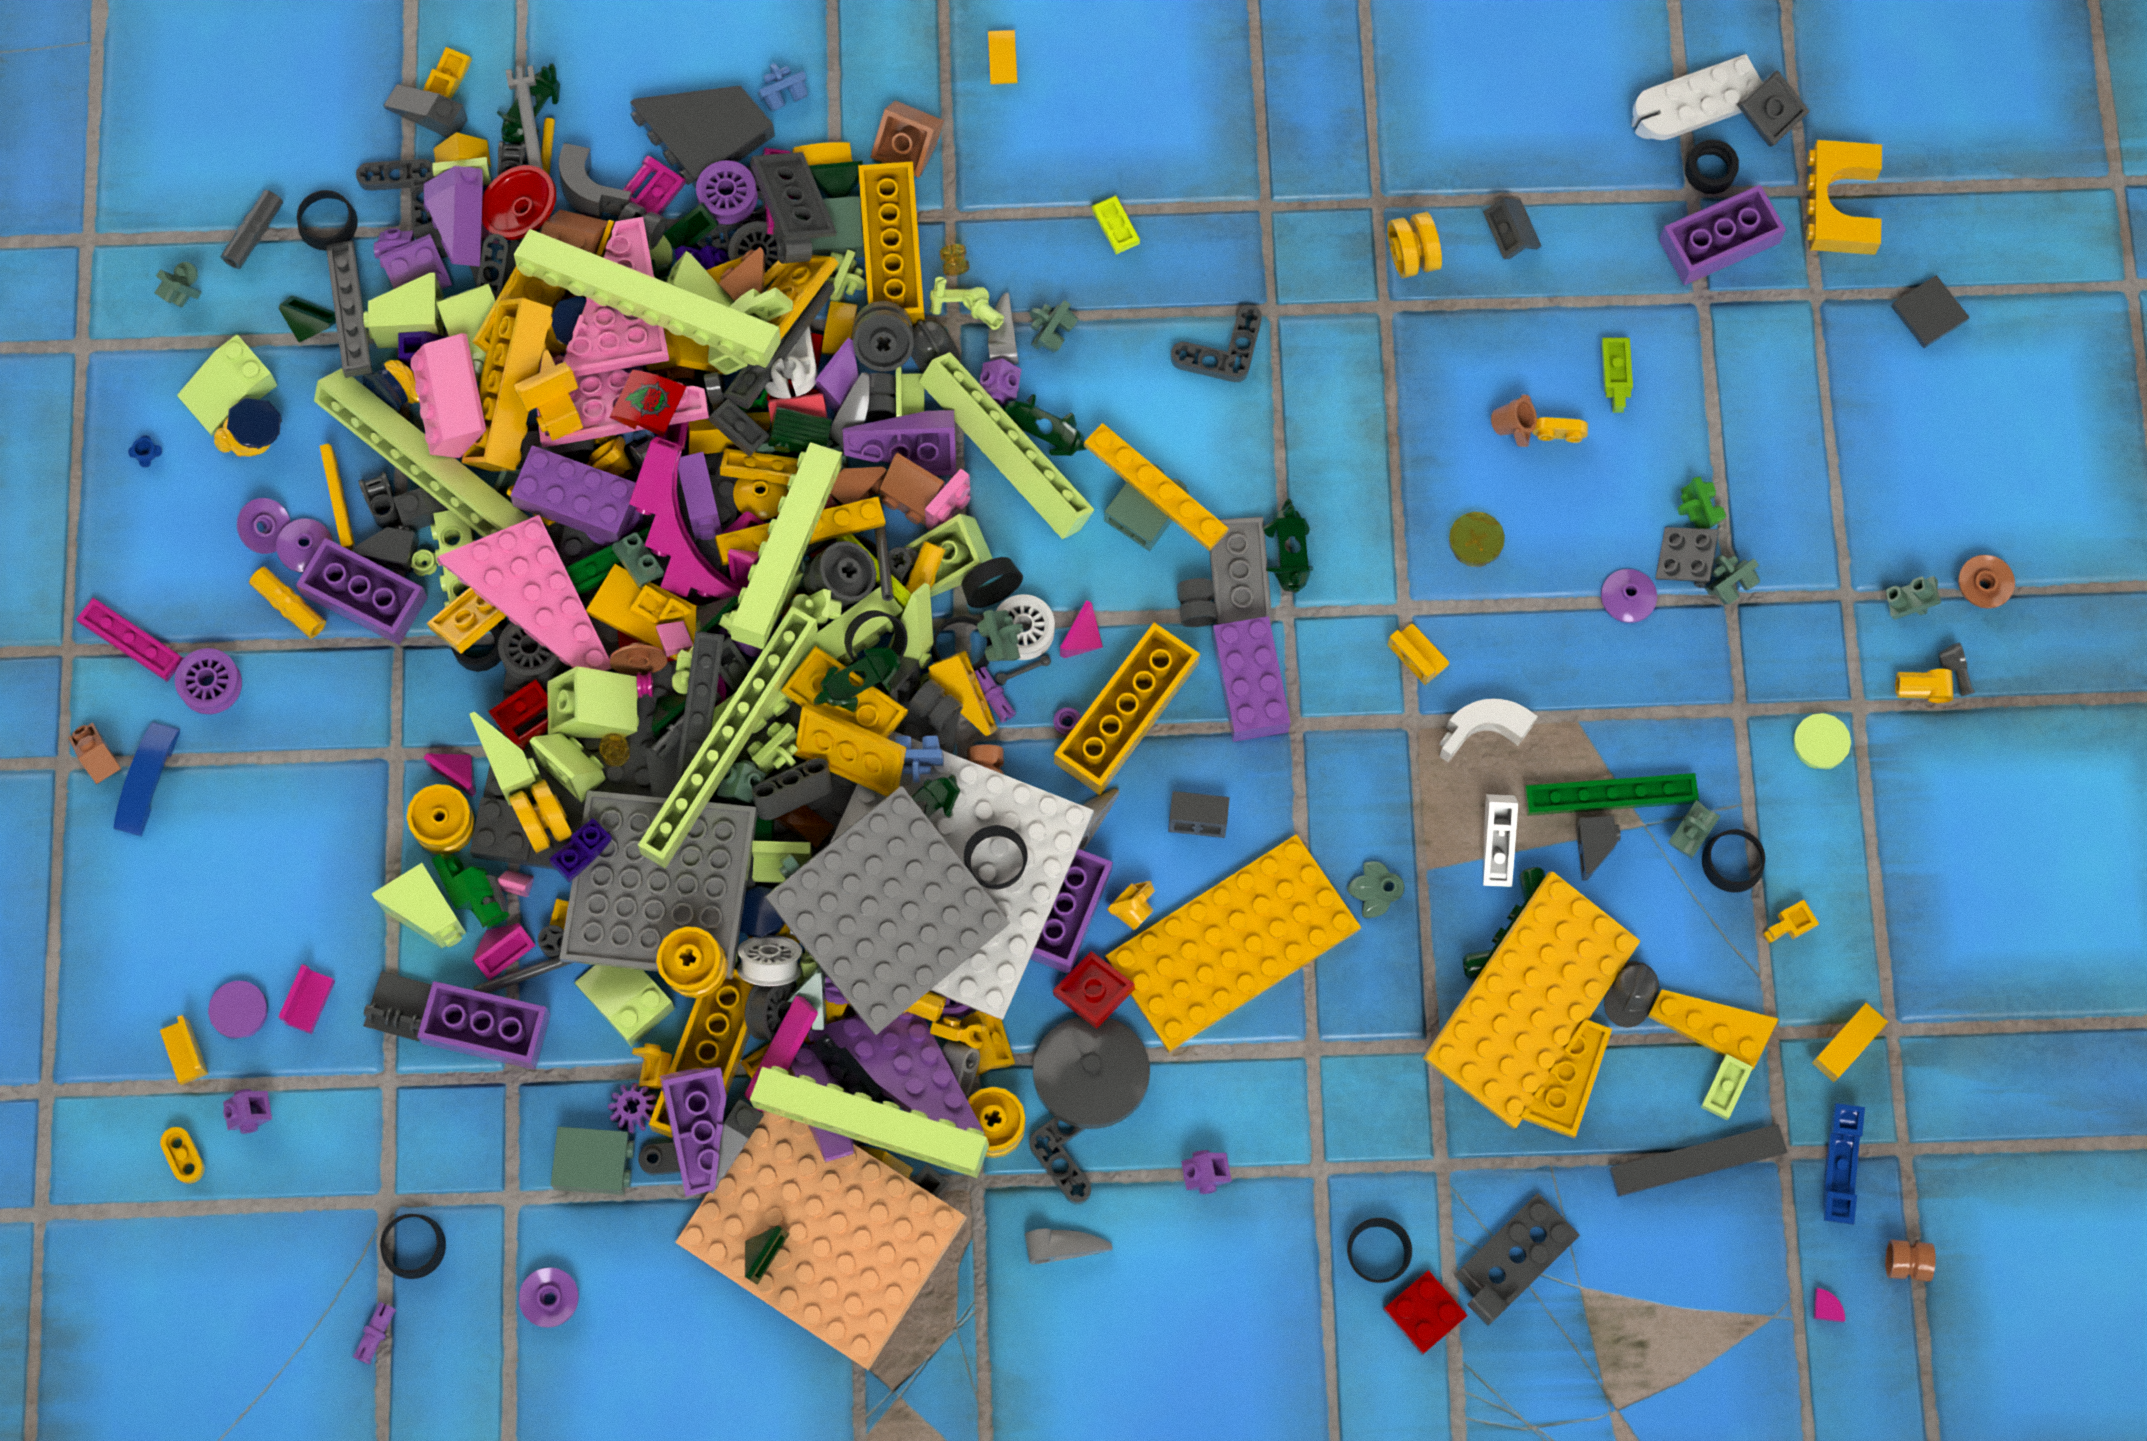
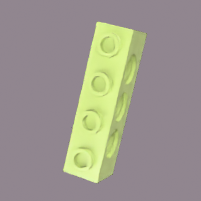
M448 510L433 513L435 523L430 524L433 540H438L440 548L435 550L436 560L442 554L475 541L473 528L453 512ZM451 538H461L456 545H448V541ZM443 566L444 575H440L442 591H447L449 601L444 602V606L447 607L457 598V593L460 590L468 589L470 586L464 585L458 580L456 575Z

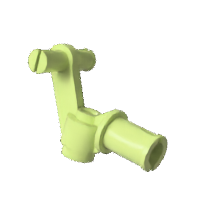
M944 277L935 278L934 289L930 292V299L932 300L930 312L932 314L938 315L941 313L943 302H963L964 306L971 310L973 318H979L992 330H996L1002 325L1004 316L989 306V293L984 287L945 289L947 280Z

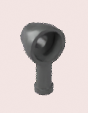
M1960 642L1952 644L1938 653L1942 669L1956 671L1961 689V697L1974 694L1975 691L1972 689L1962 645Z

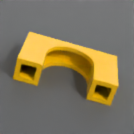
M1817 140L1813 150H1809L1807 156V165L1811 166V174L1807 178V190L1811 191V199H1808L1806 208L1807 215H1811V224H1808L1806 229V240H1810V250L1875 255L1881 245V219L1853 217L1839 212L1828 198L1827 187L1841 179L1876 181L1882 170V144Z

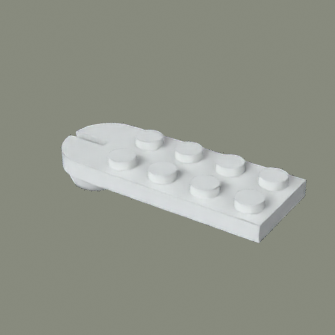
M1747 54L1643 91L1633 106L1631 126H1638L1635 133L1644 139H1671L1743 113L1737 105L1762 81Z
M770 283L764 288V292L767 291V289L770 287L772 283ZM810 325L783 361L780 358L774 362L771 368L772 378L764 387L771 396L781 399L791 398L788 383L790 378L796 397L807 393L816 384L815 379L818 376Z

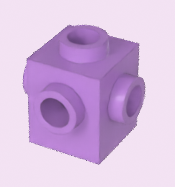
M392 228L381 232L378 241L374 242L375 258L378 259L380 258L379 255L414 241V231H400V229ZM380 259V266L381 268H384Z
M1004 359L983 363L980 376V385L998 405H1002L1004 402L1017 398L1022 369Z
M243 1089L234 1092L233 1097L223 1102V1114L228 1130H240L241 1134L253 1133L258 1131V1126L272 1120L268 1091Z
M1209 1150L1193 1152L1192 1158L1181 1161L1186 1190H1199L1200 1195L1210 1194L1217 1191V1186L1232 1182L1226 1153H1210Z

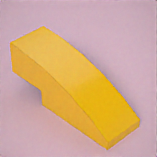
M745 412L764 431L770 430L769 412ZM708 419L689 421L687 431L689 455L704 452V454L724 452L725 448L740 449Z
M1865 1003L1815 1058L1812 1064L1832 1082H1835L1877 1036L1888 1021L1868 1003Z

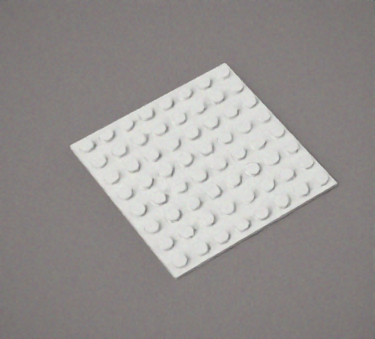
M894 731L888 739L895 742L896 736L905 735ZM912 739V749H922L923 743ZM942 750L944 766H931V774H920L919 783L913 782V774H901L899 787L903 786L907 793L912 796L924 785V781L927 779L933 781L941 777L949 778L950 774L955 775L960 794L952 809L954 816L946 817L943 807H941L928 819L960 860L964 863V849L970 837L978 830L992 825L1005 826L1017 832L1025 842L1028 857L1024 872L1016 883L1004 889L983 887L1009 920L1010 924L930 991L1004 1020L1094 810ZM857 784L832 841L883 801L886 796ZM925 801L916 802L918 807L924 812ZM1001 836L989 837L981 841L975 847L971 856V868L974 875L979 880L988 884H1002L1010 881L1020 872L1023 865V857L1019 847L1012 840Z

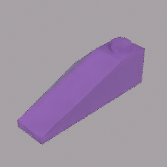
M454 166L424 183V208L426 212H430L432 224L435 229H438L442 237L441 243L452 264L480 267L482 169Z
M954 410L924 411L843 428L845 456L874 463L879 461L891 463L896 453H899L935 476L956 474Z
M721 1068L688 1069L661 1075L660 1081L685 1196L713 1191L716 1186L719 1148L726 1105V1092Z

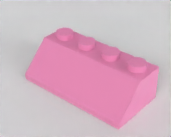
M463 333L423 344L411 358V369L414 372L416 382L415 390L419 397L420 415L424 422L425 440L428 443L430 455L460 458L486 431L467 334Z

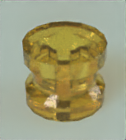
M953 244L939 251L940 259L944 261L942 269L945 275H961L970 269L969 262L965 259L967 251L964 245Z
M612 733L606 735L601 740L599 751L607 765L619 767L628 761L630 749L622 735Z

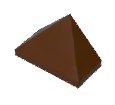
M806 805L775 818L777 822L802 840L810 842L811 846L818 850L835 828Z

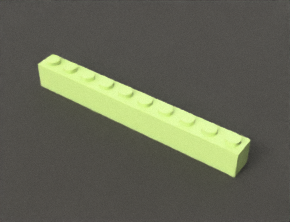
M529 229L514 253L517 270L528 277H537L551 286L565 288L576 296L590 298L601 306L608 305L618 309L624 315H633L643 319L649 325H658L666 328L674 335L686 336L703 346L709 345L725 355L739 357L750 365H759L766 368L781 343L778 326Z
M342 368L318 380L314 397L315 403L481 536H489L530 519L521 510L513 507L511 502L457 459L430 455L428 443L423 432L354 377L345 378Z
M791 606L639 842L638 847L641 855L666 869L817 633L816 619Z

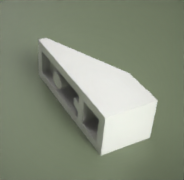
M1486 794L1483 886L1512 887L1518 802L1514 795Z

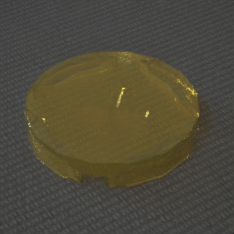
M1471 512L1463 514L1454 522L1449 532L1450 549H1452L1458 561L1468 566L1482 567L1495 561L1504 547L1505 534L1502 526L1494 517L1486 513Z

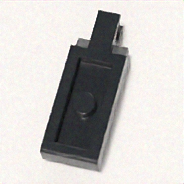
M827 1033L811 1046L817 1058L822 1060L832 1076L841 1083L849 1094L855 1095V1092L863 1093L872 1098L871 1101H873L882 1093L880 1087L846 1047L841 1049Z

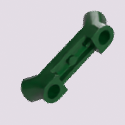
M1540 867L1525 869L1519 875L1525 902L1521 907L1516 904L1507 917L1511 921L1506 930L1500 927L1492 939V942L1496 944L1494 948L1468 953L1464 956V973L1470 980L1477 979L1545 878V872Z

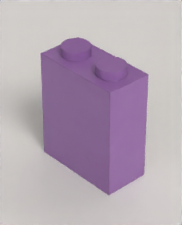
M704 452L680 457L678 471L695 539L701 538V540L713 539L717 534L722 533V528Z

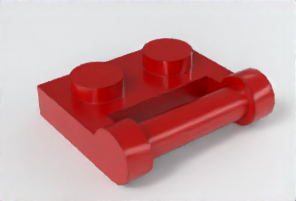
M536 679L488 711L505 737L522 751L525 750V746L530 743L529 741L533 737L541 736L548 731L547 717L519 737L514 732L544 710L548 712V695Z

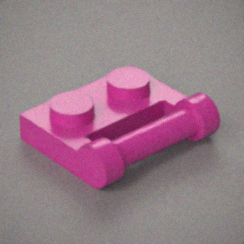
M646 156L642 161V167L623 190L630 191L632 196L649 174L655 172L654 177L636 199L632 197V202L646 208L647 213L653 211L661 215L686 182L684 178L651 156Z

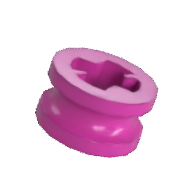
M652 671L646 675L637 672L639 698H643L645 694H648L649 697H654Z

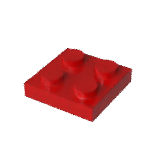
M1091 951L1053 989V996L1097 1029L1135 990V984Z
M1429 1270L1383 1309L1421 1355L1425 1354L1468 1316Z

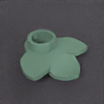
M1372 861L1364 863L1363 870L1365 875L1355 878L1347 887V891L1353 897L1364 901L1362 916L1364 918H1375L1385 914L1391 902L1400 899L1405 890L1404 882L1398 875L1389 873L1382 863ZM1387 883H1394L1392 891H1385Z

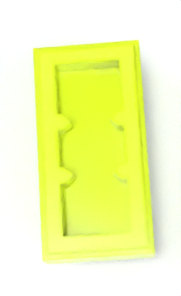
M1116 195L1092 206V212L1115 255L1140 244V239Z

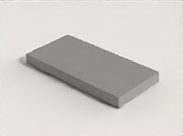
M1263 517L1219 519L1228 527V532L1210 550L1213 596L1217 615L1216 625L1269 616L1270 624L1272 625Z

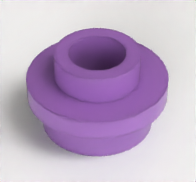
M1066 707L1060 709L1055 714L1053 720L1056 731L1068 736L1081 719V715L1073 708ZM1069 718L1073 721V724L1065 726L1062 721Z

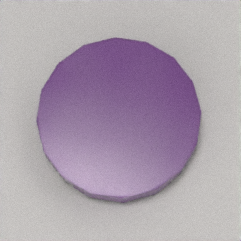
M233 981L224 984L215 991L209 1002L208 1014L211 1024L220 1034L230 1039L253 1036L262 1028L267 1019V1000L257 986L247 981Z

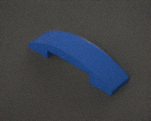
M152 722L146 731L124 782L116 811L114 829L142 837L151 813L149 808L167 756H172L180 734L179 729Z
M1838 1103L1834 1105L1825 1167L1824 1221L1855 1224L1857 1202L1855 1187L1860 1137L1863 1136L1865 1107Z

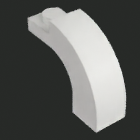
M1484 699L1473 702L1460 709L1449 720L1447 729L1451 732H1448L1439 744L1443 747L1439 757L1449 763L1465 740L1480 731L1497 732L1518 746L1534 726L1538 716L1527 708L1508 700Z

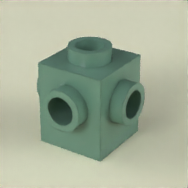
M740 760V763H733L724 776L717 795L735 805L755 806L752 789L755 785L764 781L766 774L756 769L757 765L755 763Z

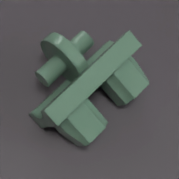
M189 262L179 263L174 269V274L160 269L156 275L162 282L154 293L168 303L173 302L177 306L183 307L189 297L198 299L202 293L198 289L190 287L198 278V270Z
M1063 300L1060 305H1056L1050 316L1048 313L1052 308L1047 304H1044L1041 310L1038 308L1031 310L1029 315L1034 320L1031 328L1037 331L1041 325L1043 326L1031 344L1033 347L1039 349L1043 346L1054 353L1060 349L1065 339L1054 332L1055 328L1058 325L1066 332H1069L1078 321V318L1068 310L1071 305L1070 303Z
M637 532L612 545V550L639 588L664 575V571Z
M1720 555L1715 559L1717 568L1712 571V574L1716 578L1721 574L1723 575L1705 589L1709 595L1716 594L1724 605L1731 604L1740 597L1733 586L1738 580L1744 590H1749L1760 583V579L1755 571V568L1759 565L1754 558L1749 562L1743 560L1733 567V565L1738 563L1735 555L1729 559Z
M1921 576L1913 579L1910 585L1901 588L1897 586L1887 588L1886 594L1891 617L1895 620L1915 612L1921 616L1927 614L1929 607L1941 604L1937 587L1938 580L1934 576L1927 579Z
M988 610L983 612L984 619L977 624L979 634L982 637H990L992 645L985 649L987 660L991 662L1015 661L1021 658L1017 644H1019L1017 635L1024 631L1023 625L1014 624L1012 617L1008 616L1007 610Z
M1696 800L1668 841V844L1692 859L1720 818V815L1708 810Z

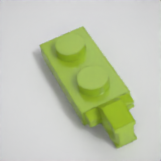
M1630 337L1602 338L1601 353L1606 398H1612V413H1624L1626 398H1631V391L1633 389Z

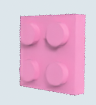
M961 468L925 508L926 529L929 531L953 518L952 515L958 508L962 510L970 501L969 474Z

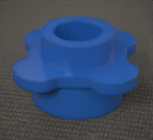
M145 435L133 443L132 447L128 450V454L131 458H136L141 467L146 468L151 465V461L155 457L162 454V448L159 445H155L151 438ZM147 449L148 452L144 454L143 450Z

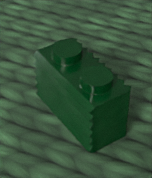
M776 407L772 418L768 446H773L774 450L781 453H789L790 451H795L796 453L806 452L810 442L827 447L831 419Z

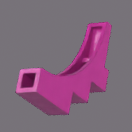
M656 436L651 440L629 504L635 506V510L641 514H655L645 546L651 548V552L658 556H671L661 588L680 598L683 596L688 597L693 588L697 589L696 592L699 595L707 598H712L713 596L720 599L733 596L739 598L743 587L732 582L711 565L697 548L683 520L677 493L678 465L683 446Z

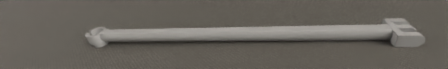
M533 65L527 66V73L529 75L527 77H524L522 67L516 68L518 76L516 79H513L512 70L507 69L508 87L510 90L516 89L528 165L543 169L529 87L536 85Z

